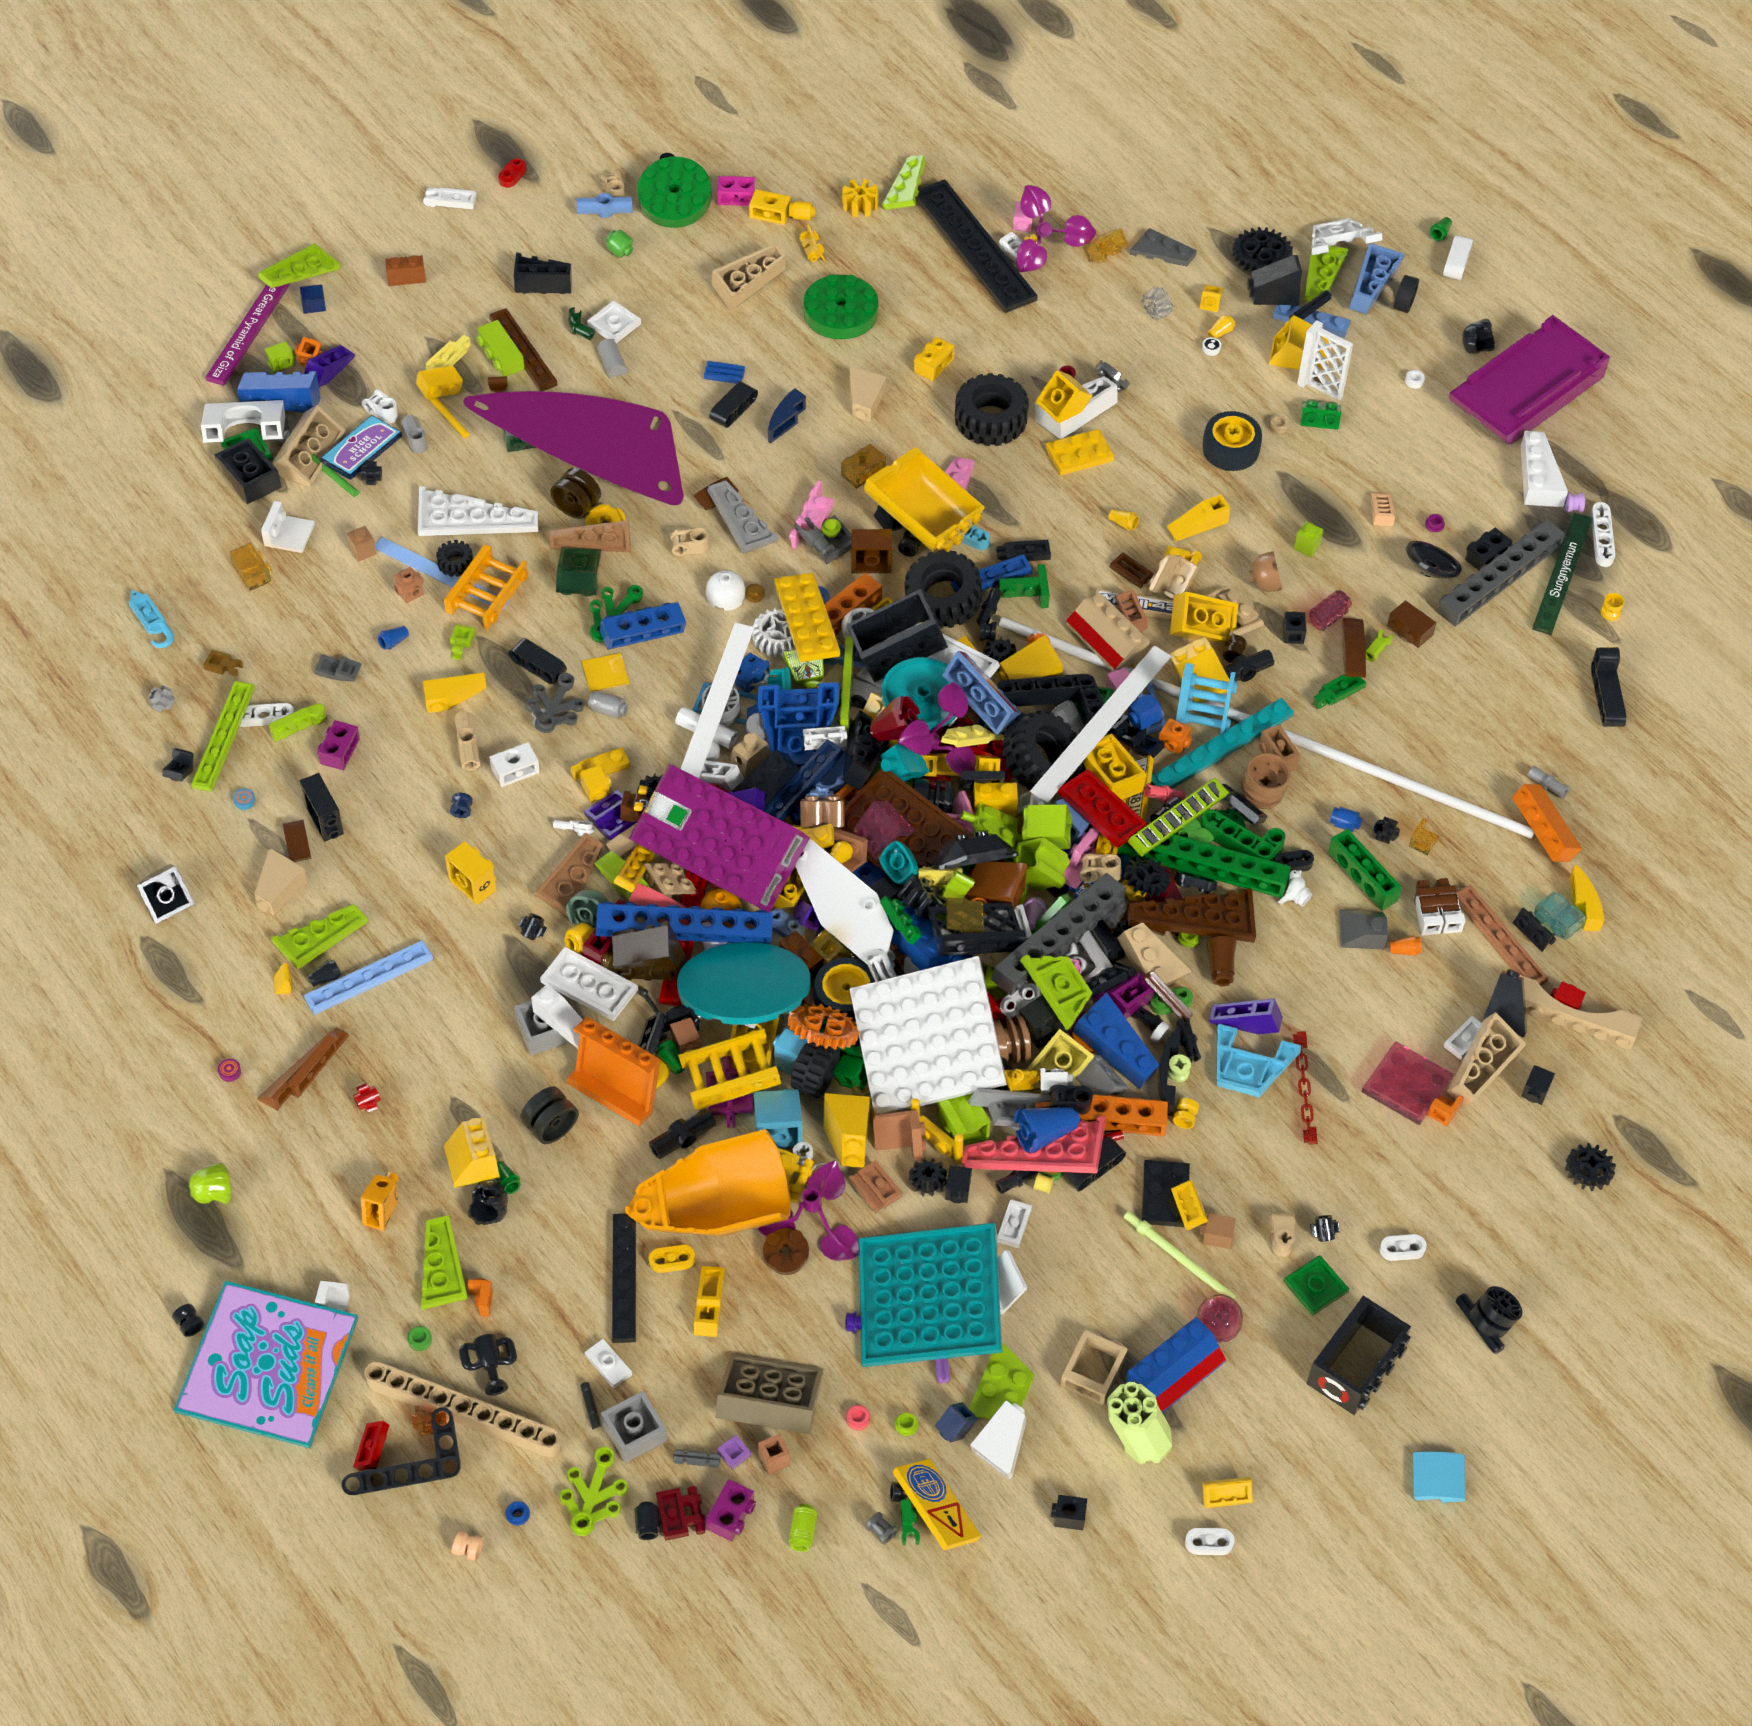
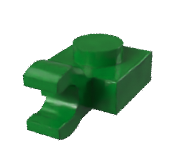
M910 1499L901 1500L902 1545L906 1546V1538L908 1536H913L916 1545H919L920 1533L912 1526V1523H917L916 1508H911Z

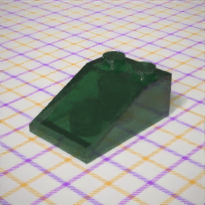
M562 546L557 566L556 592L563 595L581 594L585 597L596 595L601 549Z

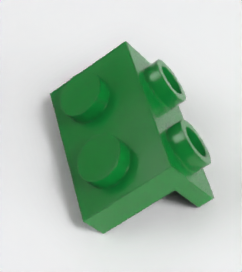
M1314 399L1302 401L1301 426L1339 429L1341 405L1333 401L1318 403L1319 401Z

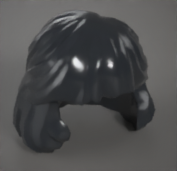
M1482 319L1471 323L1464 329L1462 343L1468 353L1477 354L1481 351L1495 350L1492 324L1489 319Z
M485 1180L479 1182L472 1190V1204L469 1205L468 1217L473 1219L476 1225L497 1223L505 1217L508 1195L503 1186L494 1180Z

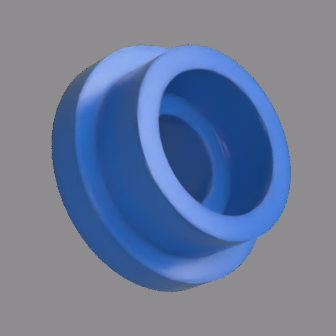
M520 1501L511 1503L505 1512L506 1519L515 1526L525 1524L530 1517L529 1507ZM516 1512L522 1513L520 1517L513 1516Z

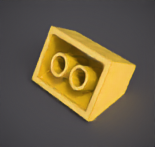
M485 1117L472 1118L469 1121L462 1122L444 1144L454 1188L498 1178L499 1172Z

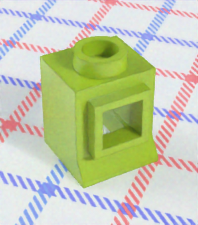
M286 341L264 349L269 358L267 363L274 375L280 370L295 365L294 359L297 358L296 354H294L295 350L293 347L290 348Z

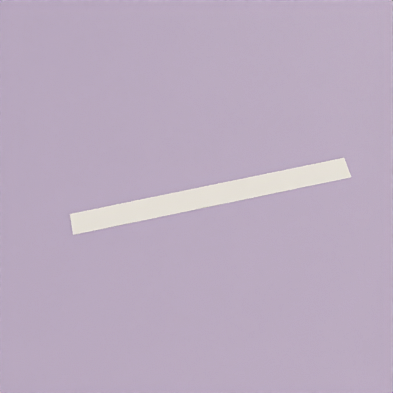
M739 623L734 624L681 766L683 771L697 778L700 777L753 633L754 627Z
M1153 646L1030 792L1048 803L1171 656L1158 647Z

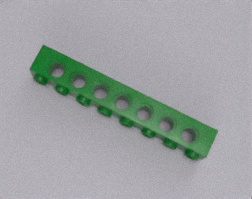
M1175 834L1144 855L1147 860L1153 857L1156 863L1161 861V865L1246 889L1252 888L1253 891L1278 898L1283 897L1291 866ZM1129 842L1118 848L1117 853L1134 858L1137 856L1142 859Z

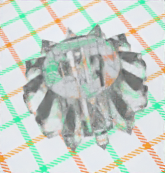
M1153 287L1143 295L1141 300L1144 304L1143 308L1146 309V314H1150L1152 319H1163L1172 312V298L1168 296V292L1165 293L1163 288Z

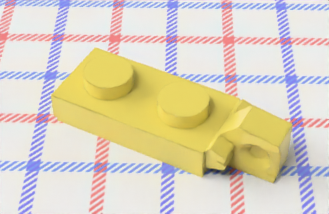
M463 335L457 341L452 342L450 340L426 362V369L453 366L467 353V349L471 346L470 338Z

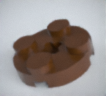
M790 1228L778 1229L766 1237L763 1245V1258L766 1265L775 1270L776 1273L792 1275L800 1271L801 1267L807 1262L809 1258V1245L801 1231ZM783 1247H788L793 1252H789V1256L784 1257V1253L779 1251Z

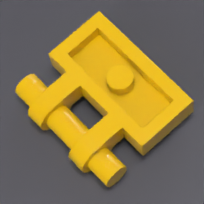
M778 1148L787 1175L791 1202L797 1204L799 1197L802 1196L805 1190L804 1185L807 1178H810L812 1175L814 1161L806 1158L804 1165L800 1166L798 1165L799 1155ZM794 1173L799 1174L796 1184H791Z

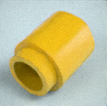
M790 202L789 217L811 221V218L815 217L816 206H813V202Z

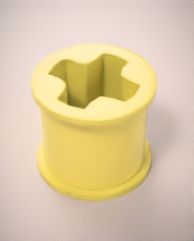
M1038 1173L1034 1190L1050 1194L1054 1177Z

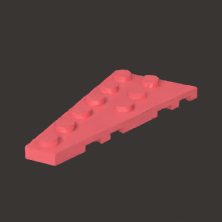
M1105 1116L1097 1117V1120L1085 1123V1120L1080 1121L1077 1129L1034 1153H1029L1030 1151L1025 1152L1018 1138H1015V1135L1007 1136V1140L994 1142L993 1140L965 1145L961 1162L962 1167L988 1170L1097 1173L1106 1123Z

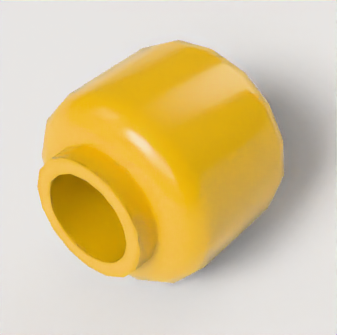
M581 922L568 929L564 939L566 947L578 954H582L583 944L595 928Z

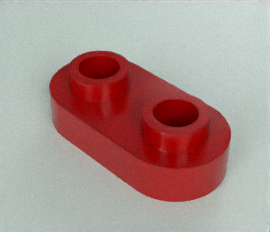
M519 158L510 160L498 175L499 184L505 188L516 185L526 173V162Z

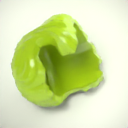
M217 1163L199 1169L192 1174L189 1180L191 1197L202 1204H209L213 1200L219 1201L224 1205L229 1204L232 1189L231 1178L226 1166L223 1163Z

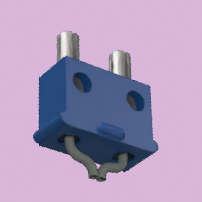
M752 653L744 656L734 685L743 689L746 693H750L761 684L766 685L770 671L769 661H764Z

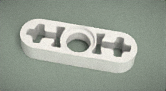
M289 703L248 705L240 727L269 725L280 718L294 713L293 706ZM262 712H268L269 716L266 718H260L259 714Z

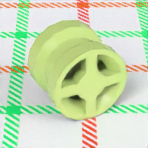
M1179 1054L1171 1057L1168 1077L1172 1081L1181 1083L1188 1079L1191 1068L1189 1058Z

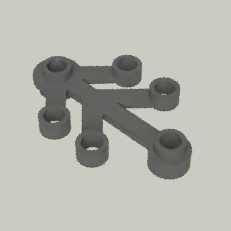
M561 673L557 682L559 688L552 701L545 692L546 688L543 685L537 684L534 686L533 696L540 698L547 710L543 714L538 706L539 702L535 698H529L526 701V709L533 712L536 717L534 725L538 731L550 733L557 725L566 723L569 726H573L577 723L578 716L574 712H567L564 716L554 717L557 713L568 710L581 712L584 708L585 703L580 698L560 704L565 693L574 686L575 678L572 674Z

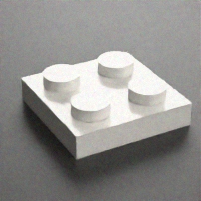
M612 301L591 317L587 323L588 327L595 329L597 333L606 339H613L618 343L641 325V319L617 302Z

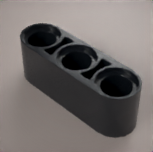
M739 381L714 405L710 411L709 418L725 428L730 427L755 402L758 390Z
M522 638L508 651L509 657L513 662L548 684H554L558 680L559 675L567 671V667L562 660L526 638Z
M1109 1136L1102 1141L1097 1173L1063 1172L1062 1176L1078 1192L1082 1191L1118 1165L1126 1156V1152Z

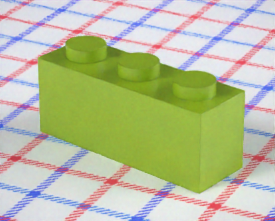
M498 320L477 328V343L480 347L484 348L487 358L493 361L497 372L500 371L502 376H509L524 370L523 355Z

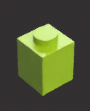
M1306 521L1297 533L1294 550L1312 557L1321 545L1324 529Z

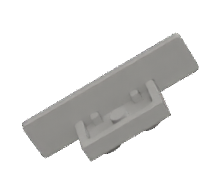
M977 1088L968 1102L970 1106L988 1107L994 1125L1019 1128V1123L1014 1124L1015 1112L1022 1108H1034L1035 1103L1051 1102V1095Z

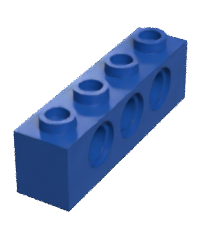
M678 602L665 603L658 607H646L640 611H628L618 616H607L601 620L599 630L607 650L684 633L686 620Z

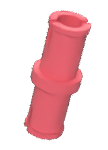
M1146 784L1143 790L1145 797L1156 798L1161 802H1166L1171 797H1177L1181 800H1184L1186 797L1183 790L1170 789L1166 785L1160 787Z

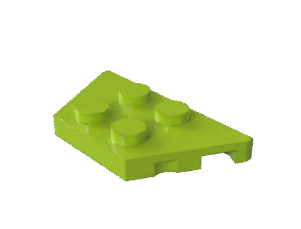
M1030 955L1023 956L1020 961L1065 1029H1070L1092 995V991L1069 957L1058 956L1054 958L1042 956L1041 958H1030Z
M1003 1342L1002 1353H993L969 1407V1410L978 1419L987 1418V1420H991L1005 1401H1008L1011 1405L1016 1403L1022 1407L1034 1380L1035 1374Z

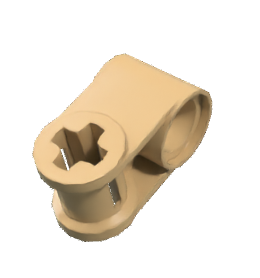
M618 170L612 174L599 175L600 184L605 193L610 194L612 197H625L624 183Z
M704 528L675 530L670 535V539L673 542L672 553L676 556L703 554L709 550L708 532Z
M1085 854L1082 856V869L1079 876L1083 881L1096 882L1106 873L1117 881L1120 880L1121 860L1117 855Z
M1270 1213L1269 1230L1271 1233L1272 1252L1277 1257L1286 1258L1292 1253V1245L1295 1241L1294 1213Z

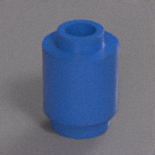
M1334 807L1329 823L1334 824V827L1343 830L1348 828L1351 832H1354L1355 829L1359 830L1362 818L1359 817V812L1344 807Z

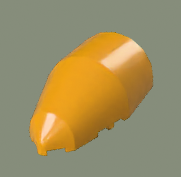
M764 1129L696 1148L695 1152L684 1159L680 1158L673 1166L666 1170H661L639 1184L628 1207H625L626 1214L649 1231L723 1237L788 1220L791 1214V1199L787 1175L780 1152L773 1137Z

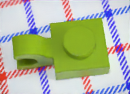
M455 625L450 637V644L453 645L451 651L454 652L452 659L461 660L464 647H471L476 635L475 628Z

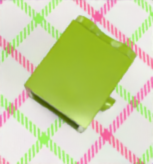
M1067 804L1028 805V807H1024L1023 840L1028 841L1044 837L1060 849H1070L1072 816Z
M1044 837L1018 842L1016 850L1019 852V856L1014 858V863L1028 864L1026 884L1035 890L1039 889L1041 891H1045L1049 887L1056 886L1061 888L1066 882L1064 872L1070 863L1067 853Z
M973 1093L937 1102L939 1111L936 1116L940 1126L953 1140L956 1134L963 1135V1151L965 1145L989 1140L991 1121L981 1106L969 1105L968 1100Z

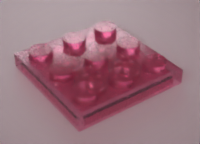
M1395 1041L1365 1083L1361 1092L1420 1125L1427 1116L1434 1099L1440 1097L1451 1081L1453 1073Z

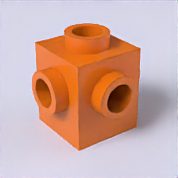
M303 337L301 343L297 344L294 352L297 355V362L303 367L307 366L309 359L324 353L321 351L320 342Z
M1169 718L1160 731L1159 740L1163 741L1164 747L1167 750L1181 755L1184 748L1188 749L1193 738L1190 737L1192 728Z

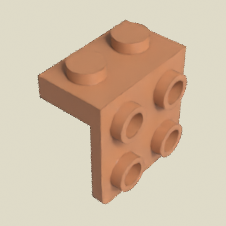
M918 1110L880 1114L873 1117L876 1150L912 1147L914 1162L922 1161L923 1152H926L927 1148L926 1140L921 1136L926 1134L924 1122L919 1121Z

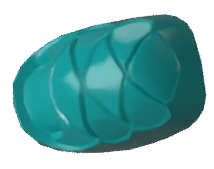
M893 841L888 844L880 858H878L887 875L898 884L905 885L913 875L918 876L919 874L917 862L911 850L900 841Z

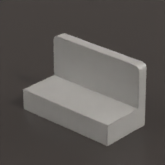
M1094 1055L1095 1057L1083 1072L1076 1076L1083 1086H1087L1092 1090L1094 1095L1106 1096L1113 1093H1123L1128 1087L1101 1055Z

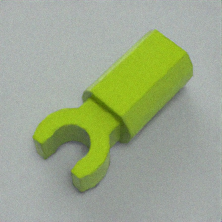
M1380 630L1377 638L1366 648V659L1374 662L1385 649V646L1391 644L1393 635L1383 638L1384 630Z

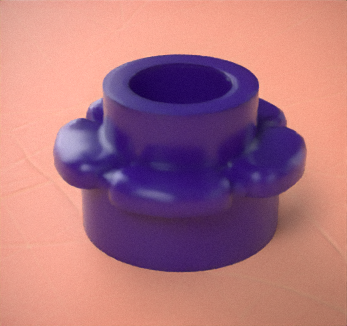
M853 1311V1313H846L845 1331L855 1334L856 1330L861 1329V1316H858L856 1311Z

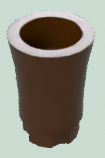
M1228 936L1213 937L1206 942L1212 983L1220 987L1229 986L1233 983V976L1235 975L1234 962L1237 942Z

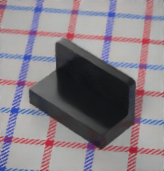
M1104 921L1097 923L1096 927L1090 932L1108 960L1118 961L1125 958L1123 948L1117 942V939Z

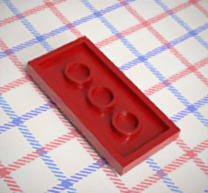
M1089 769L1062 785L1057 792L1117 849L1128 842L1130 837L1148 825Z

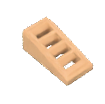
M1371 493L1373 525L1393 526L1395 513L1391 494Z

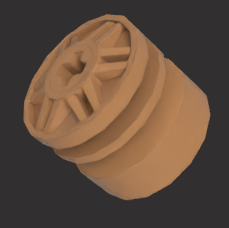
M1261 753L1254 756L1248 763L1242 781V796L1259 809H1270L1277 806L1283 799L1291 775L1290 767L1286 761L1278 755L1271 753Z
M1015 1015L1013 1020L1011 1017H1006L1004 1028L999 1019L993 1020L1001 1058H1005L1008 1061L1010 1054L1015 1063L1020 1061V1057L1023 1061L1030 1060L1031 1039L1022 1015Z

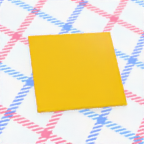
M621 653L581 661L590 692L630 684Z

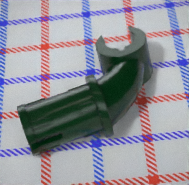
M575 307L570 308L568 322L572 334H578L591 340L594 337L595 329L581 323V310L579 313L574 314Z

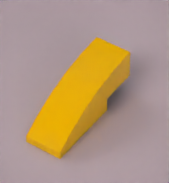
M1574 865L1570 875L1573 912L1582 914L1583 931H1600L1605 919L1599 896L1584 871L1578 865Z
M702 1266L694 1319V1335L717 1337L725 1274V1268Z

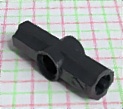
M1264 649L1248 657L1240 655L1231 664L1223 668L1229 680L1231 672H1236L1234 681L1241 680L1242 682H1247L1257 672L1274 666L1275 661L1270 650Z
M704 1108L686 1120L678 1119L669 1126L668 1131L649 1141V1147L655 1157L661 1159L678 1148L685 1149L690 1147L699 1135L716 1126V1121L709 1109Z

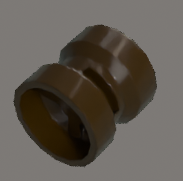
M1239 635L1228 636L1226 647L1223 651V658L1231 663L1236 657L1244 655L1243 651L1246 648L1247 641Z

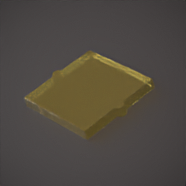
M947 897V929L960 930L964 933L967 931L976 933L984 931L983 902L971 901L966 898L956 899Z

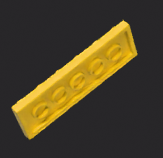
M814 572L774 578V585L799 662L839 657L840 649Z

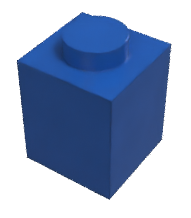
M1149 694L1133 701L1128 707L1129 721L1141 730L1162 719L1160 703Z

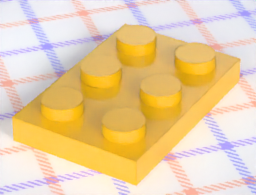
M1100 429L1048 442L1045 446L1060 476L1114 461V454Z

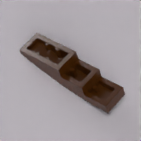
M1343 618L1342 658L1345 676L1366 678L1363 619Z

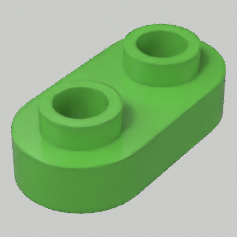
M1177 987L1171 989L1188 1008L1191 1006L1193 994L1188 988ZM1154 993L1150 1000L1151 1010L1158 1015L1173 1013V1010L1165 1002L1158 1001L1162 999L1157 993Z

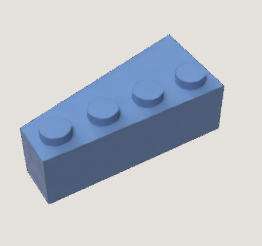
M1369 243L1349 309L1367 314L1399 270L1405 254Z

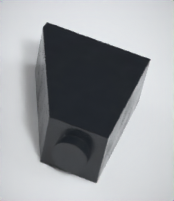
M1511 969L1503 970L1483 1020L1496 1012L1518 1036L1524 1038L1527 1033L1524 978L1520 977V973Z

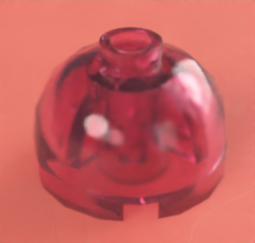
M1223 1294L1211 1295L1206 1298L1199 1306L1196 1316L1213 1333L1218 1343L1234 1339L1241 1330L1243 1313L1238 1302L1230 1296Z

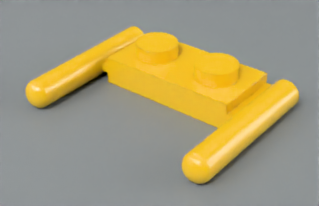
M913 1098L911 1100V1111L918 1110L919 1121L924 1122L926 1135L921 1137L931 1142L940 1154H945L950 1159L954 1157V1162L960 1164L963 1157V1135L956 1134L953 1140L924 1115L920 1117V1101L917 1098Z

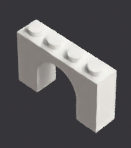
M283 400L205 404L201 422L203 443L223 442L225 431L229 427L241 423L261 425L263 440L282 439L285 424Z

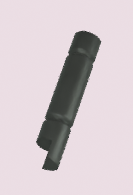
M584 1382L580 1387L593 1430L601 1427L590 1384L589 1382Z

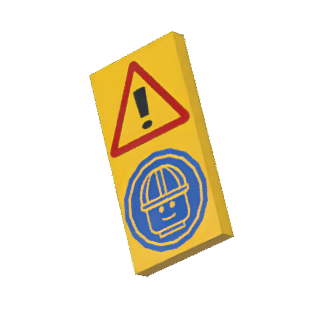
M931 1459L906 1464L894 1469L892 1473L944 1551L973 1543L980 1539L981 1534Z

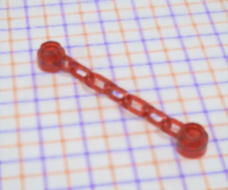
M1297 1031V1034H1293L1294 1044L1301 1045V1052L1295 1058L1296 1068L1302 1075V1078L1298 1081L1299 1094L1304 1097V1104L1301 1106V1118L1303 1122L1307 1123V1129L1303 1130L1304 1143L1316 1145L1318 1144L1316 1126L1310 1127V1123L1314 1119L1313 1107L1311 1104H1308L1307 1099L1311 1094V1085L1309 1079L1305 1078V1071L1308 1069V1057L1302 1051L1303 1048H1308L1306 1031ZM1299 1056H1300V1059H1301V1060L1303 1059V1056H1304L1305 1068H1304V1065H1303V1064L1301 1065V1068H1300V1066H1299ZM1301 1082L1303 1085L1307 1082L1308 1093L1306 1090L1302 1093ZM1308 1107H1309V1108H1310V1118H1309V1116H1306V1119H1305L1304 1108H1305L1306 1111H1308Z

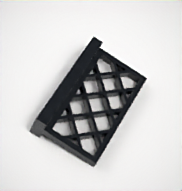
M1011 902L934 906L927 909L938 944L936 948L938 956L1013 952L1025 942L1027 937L1025 930H1021ZM1007 910V918L997 913V911ZM983 911L989 916L984 919L976 913ZM963 913L968 917L965 920H963L955 914ZM935 914H942L947 918L942 921ZM992 917L1002 922L999 927L990 922ZM974 919L981 923V925L977 928L968 922ZM953 920L960 926L956 929L947 923ZM1005 925H1007V926L1011 927V928L1014 929V930H1013V931H1005V930L1002 929V928H1003ZM986 926L995 932H984L982 929ZM965 927L973 933H963L961 930ZM945 929L952 934L941 935L940 931Z

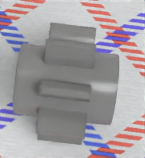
M164 685L160 689L154 687L148 696V700L151 702L150 705L158 712H161L162 709L169 710L175 698L172 696L173 692H171V689Z

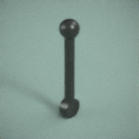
M641 989L640 995L645 997L656 1014L660 1011L648 996V990Z

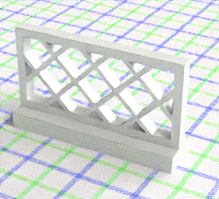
M1316 320L1306 333L1297 385L1302 388L1309 385L1340 401L1343 398L1353 343L1322 329L1323 323ZM1322 337L1327 338L1329 343L1325 344ZM1338 345L1347 348L1346 351L1342 352ZM1333 347L1336 354L1333 355L1329 348ZM1319 350H1323L1327 357H1323ZM1340 358L1343 365L1340 366L1336 359ZM1330 360L1334 367L1330 368L1326 361ZM1320 363L1324 370L1320 371L1317 364ZM1337 371L1341 378L1337 379L1333 372ZM1324 374H1327L1331 381H1327ZM1318 376L1321 383L1315 381L1314 377ZM1330 385H1335L1338 392L1333 390Z

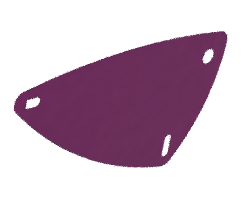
M544 391L489 393L468 396L463 400L466 408L482 418L575 467L669 505H679L683 501L684 494L671 422L667 415L660 410L604 397ZM476 401L487 405L488 410L474 406ZM654 417H659L661 419L659 427L654 431L650 428ZM661 481L668 482L671 485V490H661L658 483Z

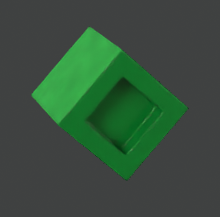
M843 1055L833 1074L840 1086L862 1091L868 1082L864 1060Z

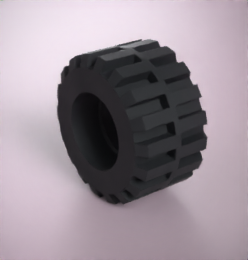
M806 1042L794 1063L791 1073V1087L816 1099L819 1098L827 1090L834 1077L833 1071L840 1058L839 1047L835 1050L828 1046L826 1049L823 1045L817 1047L814 1042Z

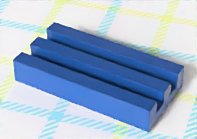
M707 361L704 379L737 384L743 380L745 366Z

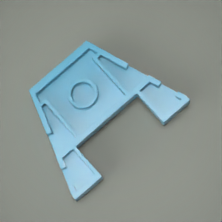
M1218 1024L1217 1086L1260 1098L1299 1055L1301 1045L1281 1041L1275 1058H1270L1233 1048L1232 1046L1238 1034L1237 1028Z

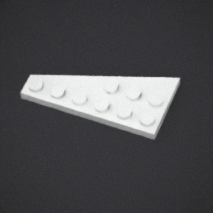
M419 486V536L538 532L537 511L519 507L507 508L503 507L501 503L495 502L493 505L485 503V500L459 494L452 496L443 494L441 490H435L434 492L426 490V487Z

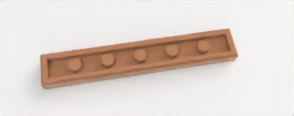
M1471 885L1456 892L1460 908L1512 970L1519 972L1522 976L1536 980L1540 986L1548 981L1547 975Z

